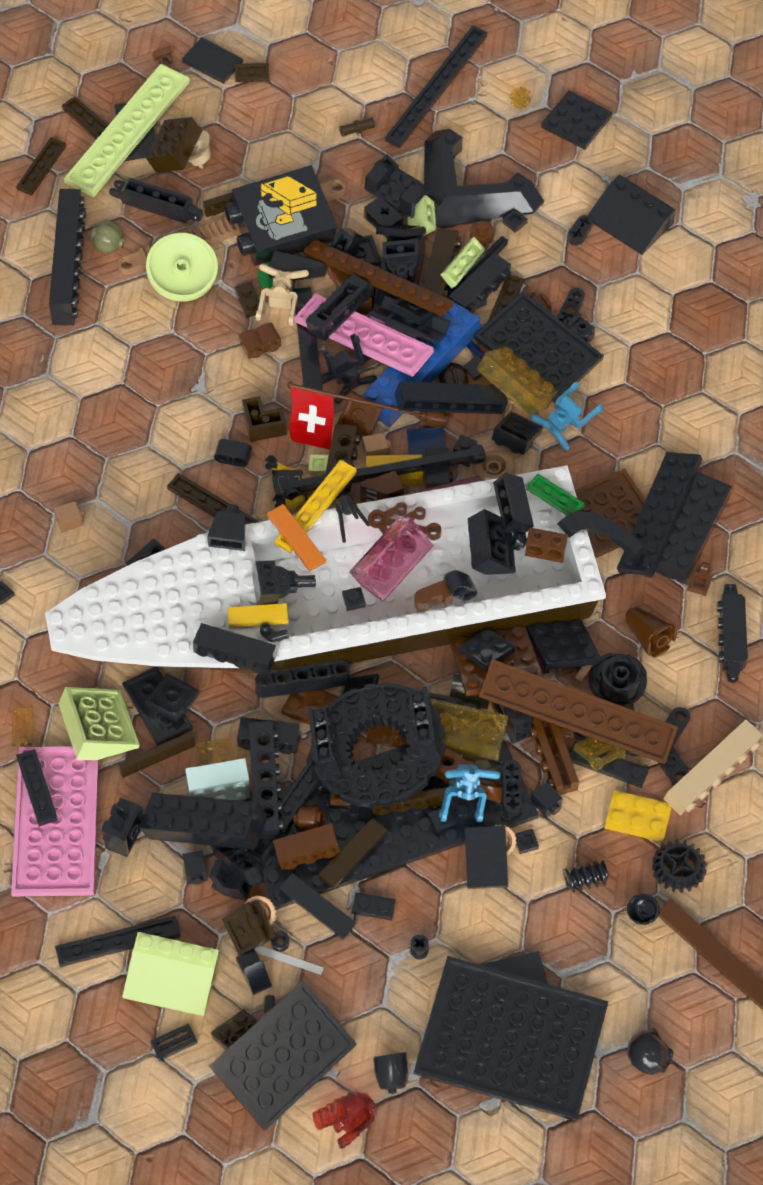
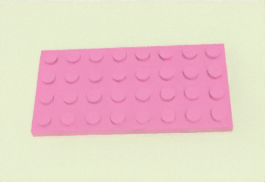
M72 746L19 747V754L33 749L36 750L58 821L38 826L18 764L12 897L94 895L99 760H77Z

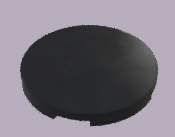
M608 653L601 656L600 664L593 665L589 673V687L593 695L614 704L637 702L643 696L647 686V673L642 663L629 654ZM614 656L631 658L637 662L641 669L640 684L636 695L629 700L618 703L611 701L610 698L604 695L600 687L602 668L605 662Z

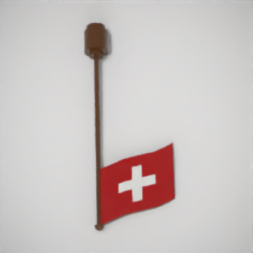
M291 381L287 384V387L291 390L292 403L289 422L291 441L330 450L332 442L331 436L334 420L333 397L419 416L421 424L430 427H445L448 419L447 413L420 411L418 413L414 411H398L396 407L292 384Z

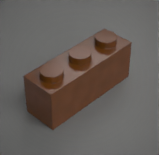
M332 823L273 840L278 862L282 870L294 869L297 865L311 864L317 859L331 858L340 853Z

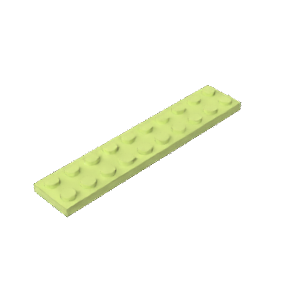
M160 64L65 176L64 183L76 189H81L82 192L94 198L189 84V77Z

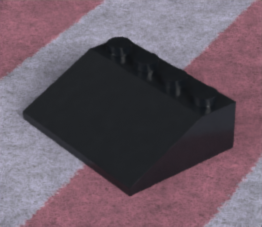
M619 174L608 185L587 216L591 217L594 225L643 255L674 223L676 209Z

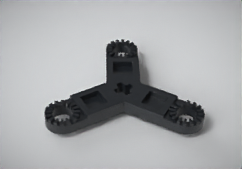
M683 707L673 709L665 721L678 726L666 764L659 763L672 785L679 782L675 778L677 775L685 776L689 772L673 747L690 721V713ZM679 713L684 715L686 719L679 721L675 716ZM611 745L612 751L617 755L639 756Z

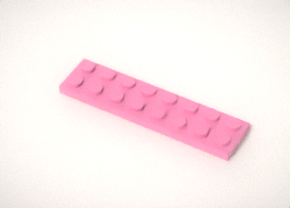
M315 293L294 317L295 322L307 327L306 319L318 309L320 304L325 302L327 298ZM354 312L329 337L354 349L350 335L355 333L360 338L362 354L412 377L434 353L433 347L357 312ZM333 322L326 328V331L333 326Z

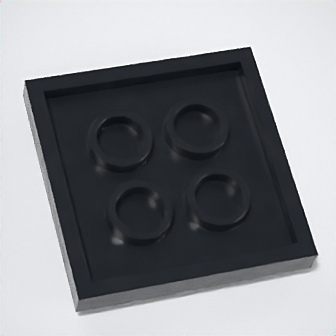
M568 91L542 122L541 128L586 150L612 118L613 112Z
M582 620L527 625V633L545 670L600 664L602 658Z

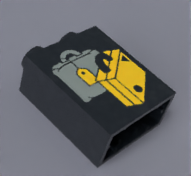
M312 165L234 188L231 191L230 203L224 205L229 225L238 224L241 235L236 236L239 251L242 256L250 255L254 266L270 262L275 250L296 254L304 251L315 239L328 244L333 242L337 225Z

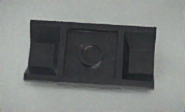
M387 162L376 163L365 176L364 189L377 198L381 196L392 207L410 218L414 217L415 206L423 196L434 193L432 189L422 184L416 178Z
M386 294L381 307L376 312H369L371 319L411 337H418L420 340L437 346L445 337L451 322L436 314H432L423 323L418 325L389 310L390 304L397 300V298Z

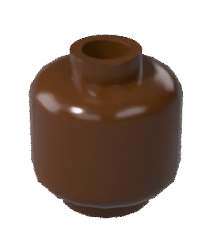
M317 805L300 806L297 813H294V824L302 832L324 826V811L320 810Z

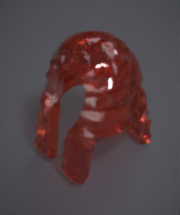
M354 1092L353 1094L348 1093L340 1099H335L332 1103L327 1104L326 1107L314 1111L313 1121L317 1130L332 1125L336 1133L345 1130L347 1133L337 1139L339 1148L344 1149L374 1122L377 1111L371 1096L366 1093Z

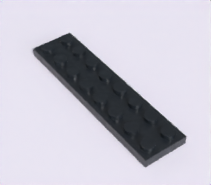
M666 452L631 533L643 547L632 558L625 551L623 552L617 566L619 573L654 576L702 462L701 454Z

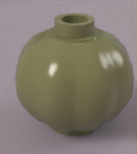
M104 221L99 226H95L92 231L91 239L94 240L93 244L99 252L111 254L118 248H123L125 238H123L122 230L117 223Z

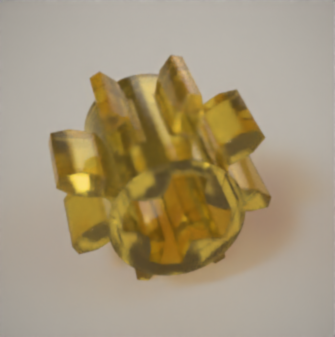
M525 87L515 88L510 95V99L513 100L511 105L520 109L521 107H527L531 101L530 91Z

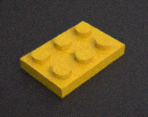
M613 790L605 829L664 842L671 806L667 802Z

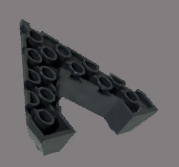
M451 129L435 131L424 141V185L434 191L432 195L427 196L434 201L436 227L442 229L460 224H473L477 221H491L492 218L502 217L503 219L514 209L520 213H526V215L533 214L544 204L543 198L532 181L518 172L507 183L457 186L454 158L462 151L463 137Z

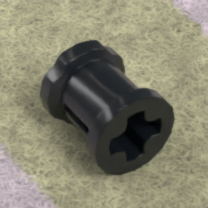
M415 935L411 939L410 952L415 959H424L428 955L429 940L426 936Z

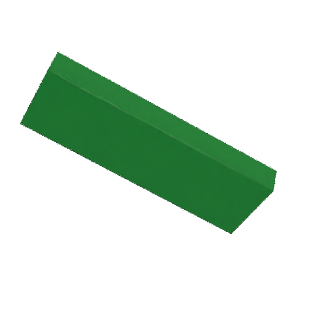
M537 474L526 486L527 491L566 516L580 512L585 506L584 502L540 474Z

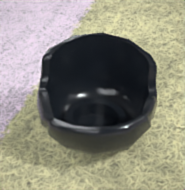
M649 894L635 895L627 904V914L630 920L636 924H651L655 922L660 914V905L657 899Z

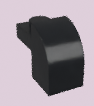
M215 860L209 874V878L213 881L211 887L224 896L247 900L253 885H249L235 874L223 860Z

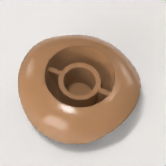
M503 451L485 452L486 461L481 464L472 465L473 472L480 481L496 479L504 473L515 474L513 458Z

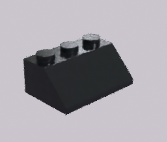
M483 509L467 518L472 569L484 575L515 573L514 548L510 545L512 533L504 532L501 517Z

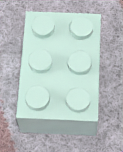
M245 758L185 769L189 796L238 801L250 798V785Z

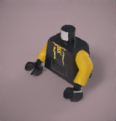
M269 455L265 459L267 462L265 468L267 470L273 468L272 481L275 496L272 501H276V508L284 504L287 509L295 510L307 501V492H302L297 497H287L283 487L284 480L293 477L298 478V480L304 479L303 471L285 466L277 462L273 455Z

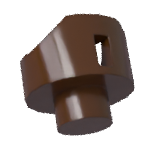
M477 221L472 224L470 239L475 237L481 245L493 242L494 228L489 222Z

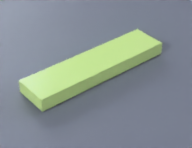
M472 237L441 273L442 278L451 288L459 283L485 251L484 247L475 237Z

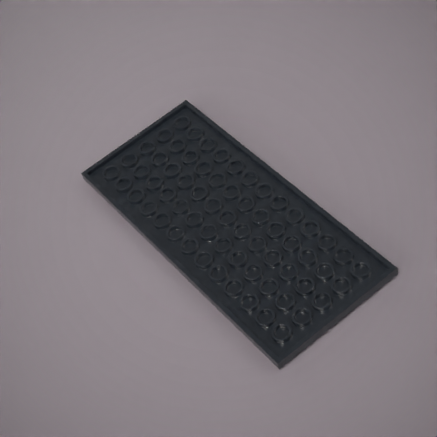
M493 715L480 719L478 722L475 721L445 731L446 738L443 740L446 748L458 752L465 760L474 762L479 769L498 771L500 773L499 779L490 780L502 785L501 803L486 799L482 822H476L477 818H475L479 797L467 800L458 796H452L449 812L455 821V826L436 833L428 813L438 810L442 806L434 805L426 809L415 808L409 809L406 812L395 811L389 812L386 815H373L372 808L360 807L352 804L350 806L330 805L331 793L320 781L304 806L317 805L320 810L324 811V825L332 823L340 851L372 818L388 830V833L335 889L465 844V828L491 827L500 824L512 828L538 819L537 810L522 778V808L520 814L512 817L505 814L503 810V765L506 761L513 760ZM404 745L357 761L355 764H358L360 769L364 768L366 773L369 770L373 774L377 770L381 774L384 772V769L391 771V766L398 767V761H404L402 756L407 755L406 748L408 746ZM444 763L446 766L452 765L451 763ZM509 767L510 778H514V769ZM432 776L429 778V784L421 791L446 788L450 785L436 776ZM293 783L281 787V794H277L278 800L284 798ZM509 784L506 787L510 792L518 790V787L514 784ZM271 796L263 797L265 800L272 798ZM253 797L243 801L253 802ZM511 798V809H515L514 798ZM267 814L266 818H270L271 814ZM293 821L282 838L302 831L299 830ZM274 848L264 864L258 861L264 874L262 881L265 883L271 902L276 907L275 910L295 904L294 901L279 891V888L291 873L319 894L335 890L319 877V873L334 857H324L317 859L311 864L304 863L297 865L294 869L282 870Z

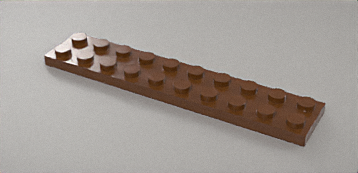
M493 659L490 661L478 695L479 698L661 764H666L678 726Z

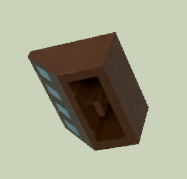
M396 471L386 472L381 476L369 478L360 483V503L404 496V487Z

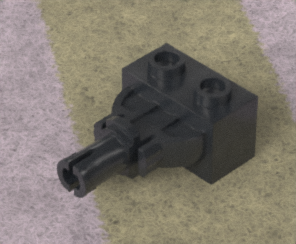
M419 240L382 242V256L386 269L409 281V277L410 280H413V274L418 266L422 265V250Z
M275 560L255 561L252 578L257 605L277 604L279 599L286 597L289 593H297L298 588L316 586L315 575L298 576L295 570L288 571L281 566H276Z

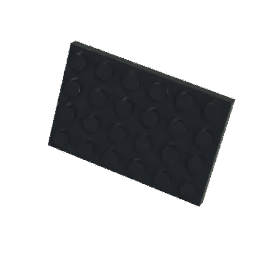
M521 292L474 335V339L553 403H556V399L566 392L574 382H579L604 358L602 353L524 292Z
M300 981L217 1057L209 1067L265 1131L357 1044L303 981Z

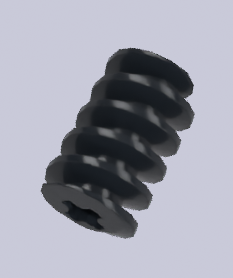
M601 860L600 864L597 861L593 862V867L590 863L585 864V869L582 865H578L577 870L575 867H570L569 872L564 868L563 876L566 886L574 893L575 886H578L579 890L583 891V885L585 884L588 889H591L592 882L595 887L599 886V881L605 886L608 872L605 861Z

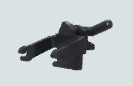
M355 333L350 335L356 356L354 360L345 350L333 357L328 350L322 352L329 374L337 379L339 385L341 383L344 384V387L338 393L344 396L360 385L374 383L377 380L375 375L359 378L360 375L357 369L363 364L364 358L360 346V338ZM336 397L334 399L336 404H340L343 400Z

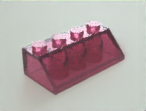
M399 516L349 573L363 588L381 601H385L434 545L412 518Z

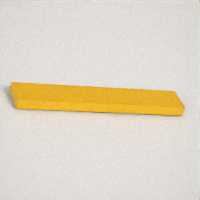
M340 460L294 516L306 534L357 472L355 467ZM280 534L274 541L275 545L291 554L293 550Z

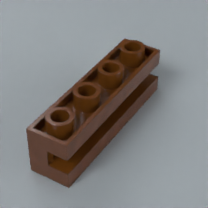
M533 718L530 736L535 738V750L537 755H541V767L544 773L547 772V782L559 795L577 791L579 780L560 727Z

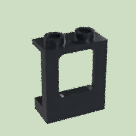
M492 702V708L512 744L530 737L531 716L523 714L516 717L512 709Z

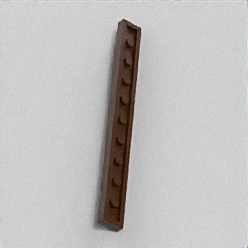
M316 239L304 249L305 255L315 260L326 263V265L346 274H354L377 288L401 297L439 316H443L453 307V301Z

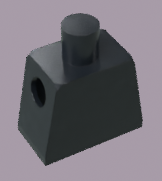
M228 505L227 512L218 511L207 536L208 547L245 551V515L238 513V506Z

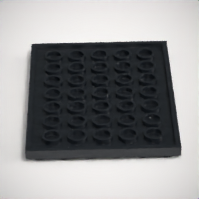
M447 956L413 1075L577 1121L609 1001Z

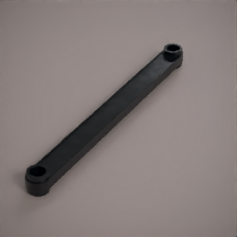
M477 444L470 446L467 450L356 469L357 472L347 484L363 482L366 479L381 476L386 472L396 471L397 475L469 462L481 464L486 461V454L483 446ZM328 474L299 480L294 477L284 480V492L287 497H297L302 492L316 490Z

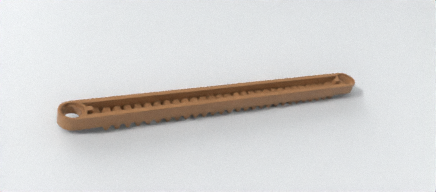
M334 179L320 184L327 202L341 198L346 193V184L343 180ZM339 186L342 189L340 191L333 190V187ZM226 217L224 220L218 219L216 223L212 221L210 225L199 226L197 230L193 228L191 232H185L203 239L209 245L241 234L238 224L229 225ZM147 245L145 249L141 247L139 251L121 257L118 260L119 272L123 275H131L145 270L147 256L152 246ZM125 263H130L132 266L129 268H124L122 265Z

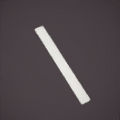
M263 946L255 949L256 953L319 975L322 974L324 969L323 967Z

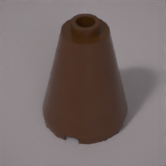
M639 607L631 608L627 611L625 621L649 656L658 657L669 650V643L671 640L675 641L677 637V628L673 624Z

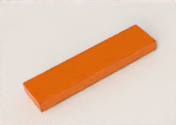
M284 504L267 513L269 520L309 572L326 563L324 556Z

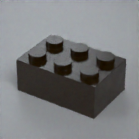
M193 117L167 119L162 123L146 156V160L156 173L184 170L202 133Z

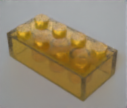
M506 346L486 352L476 368L528 415L547 409L558 393L551 383L542 379L537 371L527 366L523 359L518 358L513 350Z
M431 699L433 706L441 717L442 722L440 725L444 726L446 738L443 742L446 748L460 753L499 761L507 730V715Z

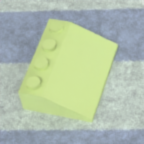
M65 687L59 701V707L77 760H99L139 748L140 745L120 690Z
M138 932L122 998L204 1016L219 950Z

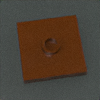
M350 391L348 397L373 402L354 391ZM346 400L337 424L357 426L358 434H361V438L372 435L383 408Z

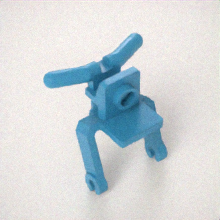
M574 382L566 392L556 399V410L548 416L550 421L536 414L531 415L532 421L552 432L565 451L569 450L570 446L561 431L564 432L569 424L574 425L576 428H582L596 415H599L604 406L599 404L585 418L579 421L578 417L582 409L569 397L579 388L580 384L578 382Z
M458 764L457 769L445 772L447 778H456V780H449L450 786L445 790L442 808L439 811L440 821L446 822L452 796H458L467 800H473L479 796L475 818H477L476 822H482L487 796L483 787L477 786L480 785L479 777L499 779L500 773L498 771L478 769L477 765Z

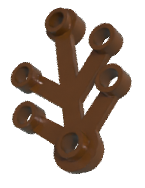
M399 502L395 507L385 512L373 510L368 515V524L380 530L385 538V545L389 548L396 546L397 538L390 533L387 526L393 527L404 542V549L407 552L415 550L416 542L409 537L406 531L426 535L430 540H437L441 537L442 528L437 523H430L427 527L408 523L414 519L423 520L425 518L426 510L423 507H417L414 511L406 514L407 505ZM396 514L402 516L396 520L390 518Z

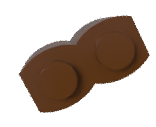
M273 323L263 324L256 329L247 330L239 335L240 344L248 359L258 358L265 352H274L281 347V338Z

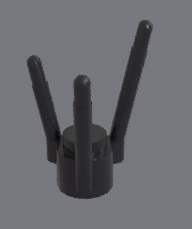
M343 495L337 500L339 507L336 508V511L338 513L343 543L346 542L343 513L345 515L352 514L355 519L360 517L366 526H370L366 517L360 511L356 502H353L350 495Z

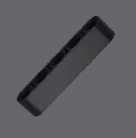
M333 661L270 671L269 675L264 673L258 674L255 677V693L258 697L268 698L344 686L349 682L350 666L345 661Z

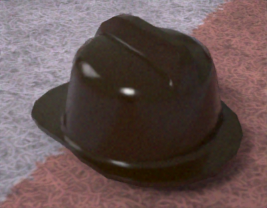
M450 363L438 376L439 383L469 384L466 370L457 363Z

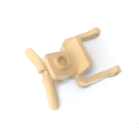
M260 264L259 269L276 278H273V287L271 289L265 288L262 290L259 307L256 312V320L261 321L265 298L269 296L270 307L291 309L289 325L294 326L298 297L295 292H291L293 281L290 279L307 277L309 275L308 270L283 272L265 264Z

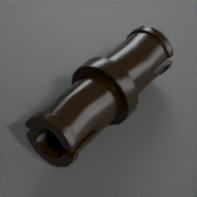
M372 117L361 121L355 120L353 123L339 126V131L342 137L353 133L359 134L361 131L375 128V122Z

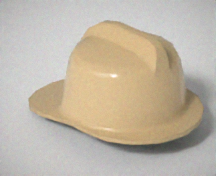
M202 131L188 160L192 165L199 166L201 169L204 168L205 163L211 158V150L209 148L210 135L208 132Z

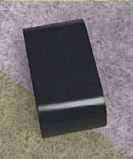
M220 439L216 447L214 459L222 464L246 467L252 447L244 442Z
M453 570L444 576V581L453 597L468 601L477 596L478 591L468 574Z

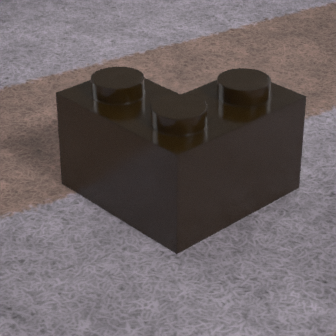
M260 396L242 400L243 415L250 442L286 435V421L282 408L264 411Z

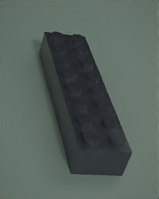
M59 189L49 297L52 325L74 326V320L78 318V307H76V304H79V293L77 291L81 286L79 275L82 274L80 261L83 260V250H81V246H84V236H82V233L85 232V222L83 221L87 215L86 208H83L85 207V196L81 195V189Z

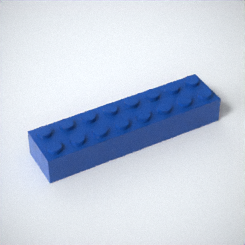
M453 301V307L443 316H440L451 322L445 337L437 346L422 341L418 337L415 338L433 347L434 353L412 377L389 366L362 396L375 403L398 408L394 393L399 382L432 383L481 329L480 317ZM383 408L379 421L390 428L403 413Z

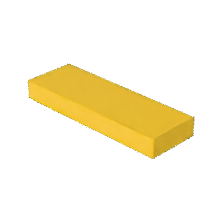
M287 603L227 607L229 628L261 626L263 623L270 625L288 624Z

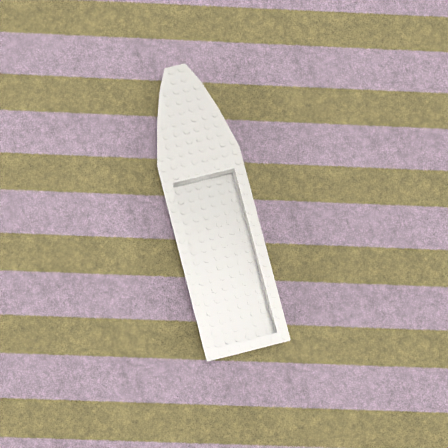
M567 465L516 475L523 477L525 490L531 480L537 474H540L577 498ZM496 478L357 504L367 521L368 515L373 510L385 512L395 507L399 502L407 505L406 514L414 511L417 507L425 508L426 516L423 520L414 519L408 523L425 527L430 523H437L442 528L441 537L437 540H430L426 535L406 531L409 537L416 542V548L413 552L405 551L404 542L393 527L387 526L390 533L396 536L397 544L395 547L389 548L385 545V538L378 528L368 527L360 517L355 519L352 514L345 515L344 513L342 515L346 542L343 543L336 508L326 510L307 533L308 537L326 559L325 564L311 572L307 570L294 551L290 554L275 545L274 541L280 533L272 522L268 520L245 525V551L208 547V532L199 534L195 538L134 562L80 589L47 611L45 616L52 651L97 661L255 673L251 669L238 668L234 664L221 663L214 658L201 657L194 653L193 640L200 624H207L276 645L277 656L271 668V671L333 661H345L350 664L449 645V641L455 640L456 637H471L486 628L491 629L493 632L495 630H510L514 627H526L527 630V625L586 619L593 615L598 600L605 599L606 593L587 531L577 533L571 538L568 537L563 563L525 556V546L519 551L514 550L516 572L513 574L484 575L472 569L467 518L483 509L500 516L493 482L498 479ZM526 490L534 524L532 528L565 534L557 523L566 515ZM396 514L390 518L396 520L402 516ZM275 560L276 566H281L288 571L295 570L298 576L315 575V587L298 588L297 593H289L286 597L278 600L277 604L287 603L288 624L270 625V627L275 631L287 629L288 639L270 642L261 636L260 626L229 628L227 607L257 605L252 578L255 561ZM453 570L468 574L478 591L477 596L471 600L463 601L453 597L452 605L445 607L444 603H441L425 612L418 611L414 605L416 591L444 580V576ZM361 587L366 607L346 611L342 591Z

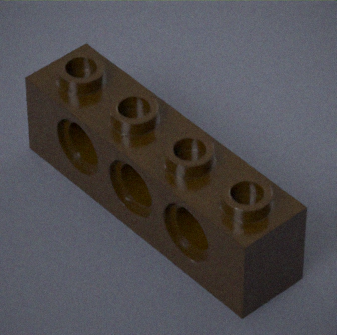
M335 424L325 475L329 474L340 460H346V463L355 467L353 461H356L358 456L356 446L360 445L361 434H358L357 426ZM347 484L336 498L347 495V492L351 491V484Z

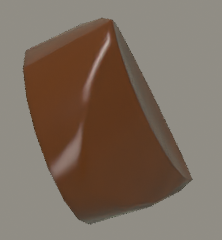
M479 778L480 785L477 786L483 787L487 796L486 799L501 803L502 785L490 779Z

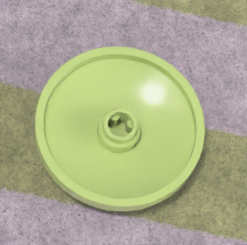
M175 233L167 235L152 246L147 256L146 273L150 284L160 295L174 301H191L203 296L211 289L217 277L218 262L213 249L203 239L192 234Z

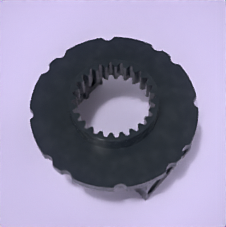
M374 683L367 684L362 689L354 688L344 693L329 706L326 705L324 708L316 710L308 709L312 737L311 744L313 746L311 759L316 764L314 767L315 772L330 793L340 795L341 800L352 805L372 808L374 805L386 807L391 806L395 801L403 802L415 796L429 784V778L437 774L444 759L446 746L443 740L446 738L444 726L440 725L442 722L441 717L431 702L427 687L415 691L409 687L394 683H383L380 686ZM376 725H379L380 728L387 725L389 729L394 726L396 731L400 729L401 734H404L407 740V755L402 756L404 761H398V767L391 766V771L384 769L382 774L379 770L373 774L371 770L366 773L364 768L360 769L359 765L355 764L351 751L354 750L353 743H357L356 737L361 738L362 731L367 733L368 728L371 727L374 730Z

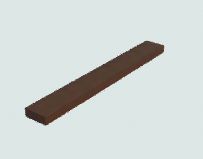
M670 899L660 909L658 917L763 1010V981Z

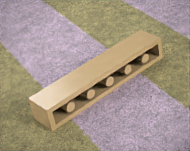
M744 720L667 792L664 800L680 816L685 811L691 812L697 805L695 802L698 799L702 801L710 793L708 790L711 787L715 789L723 781L721 778L724 775L729 776L735 770L734 765L737 763L742 764L748 758L747 753L749 751L755 752L761 745L759 741L763 735L748 720Z

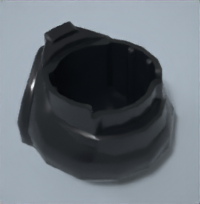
M652 1028L651 1030H641L633 1035L628 1043V1058L631 1064L640 1072L649 1075L660 1072L664 1073L667 1070L673 1057V1050L661 1040L658 1031Z

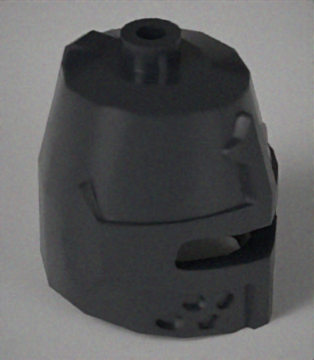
M406 1052L373 1058L374 1072L381 1090H388V1094H395L397 1090L406 1087L409 1073Z

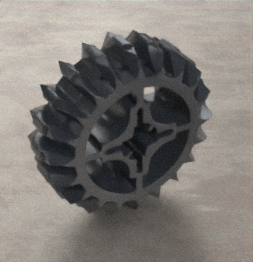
M678 839L675 840V844L669 840L667 846L662 844L660 850H656V856L652 860L654 863L652 871H655L654 878H659V884L665 883V890L672 887V892L679 889L680 893H683L684 888H686L690 892L692 886L697 888L699 882H703V876L707 872L705 869L707 862L704 861V854H700V848L694 849V843L689 846L686 840L683 841V844ZM688 858L693 862L695 869L688 863ZM663 863L667 864V867L671 870V874H669L666 871Z

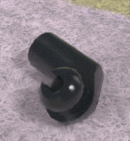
M263 623L260 626L261 636L270 642L289 638L287 629L275 631L268 623Z

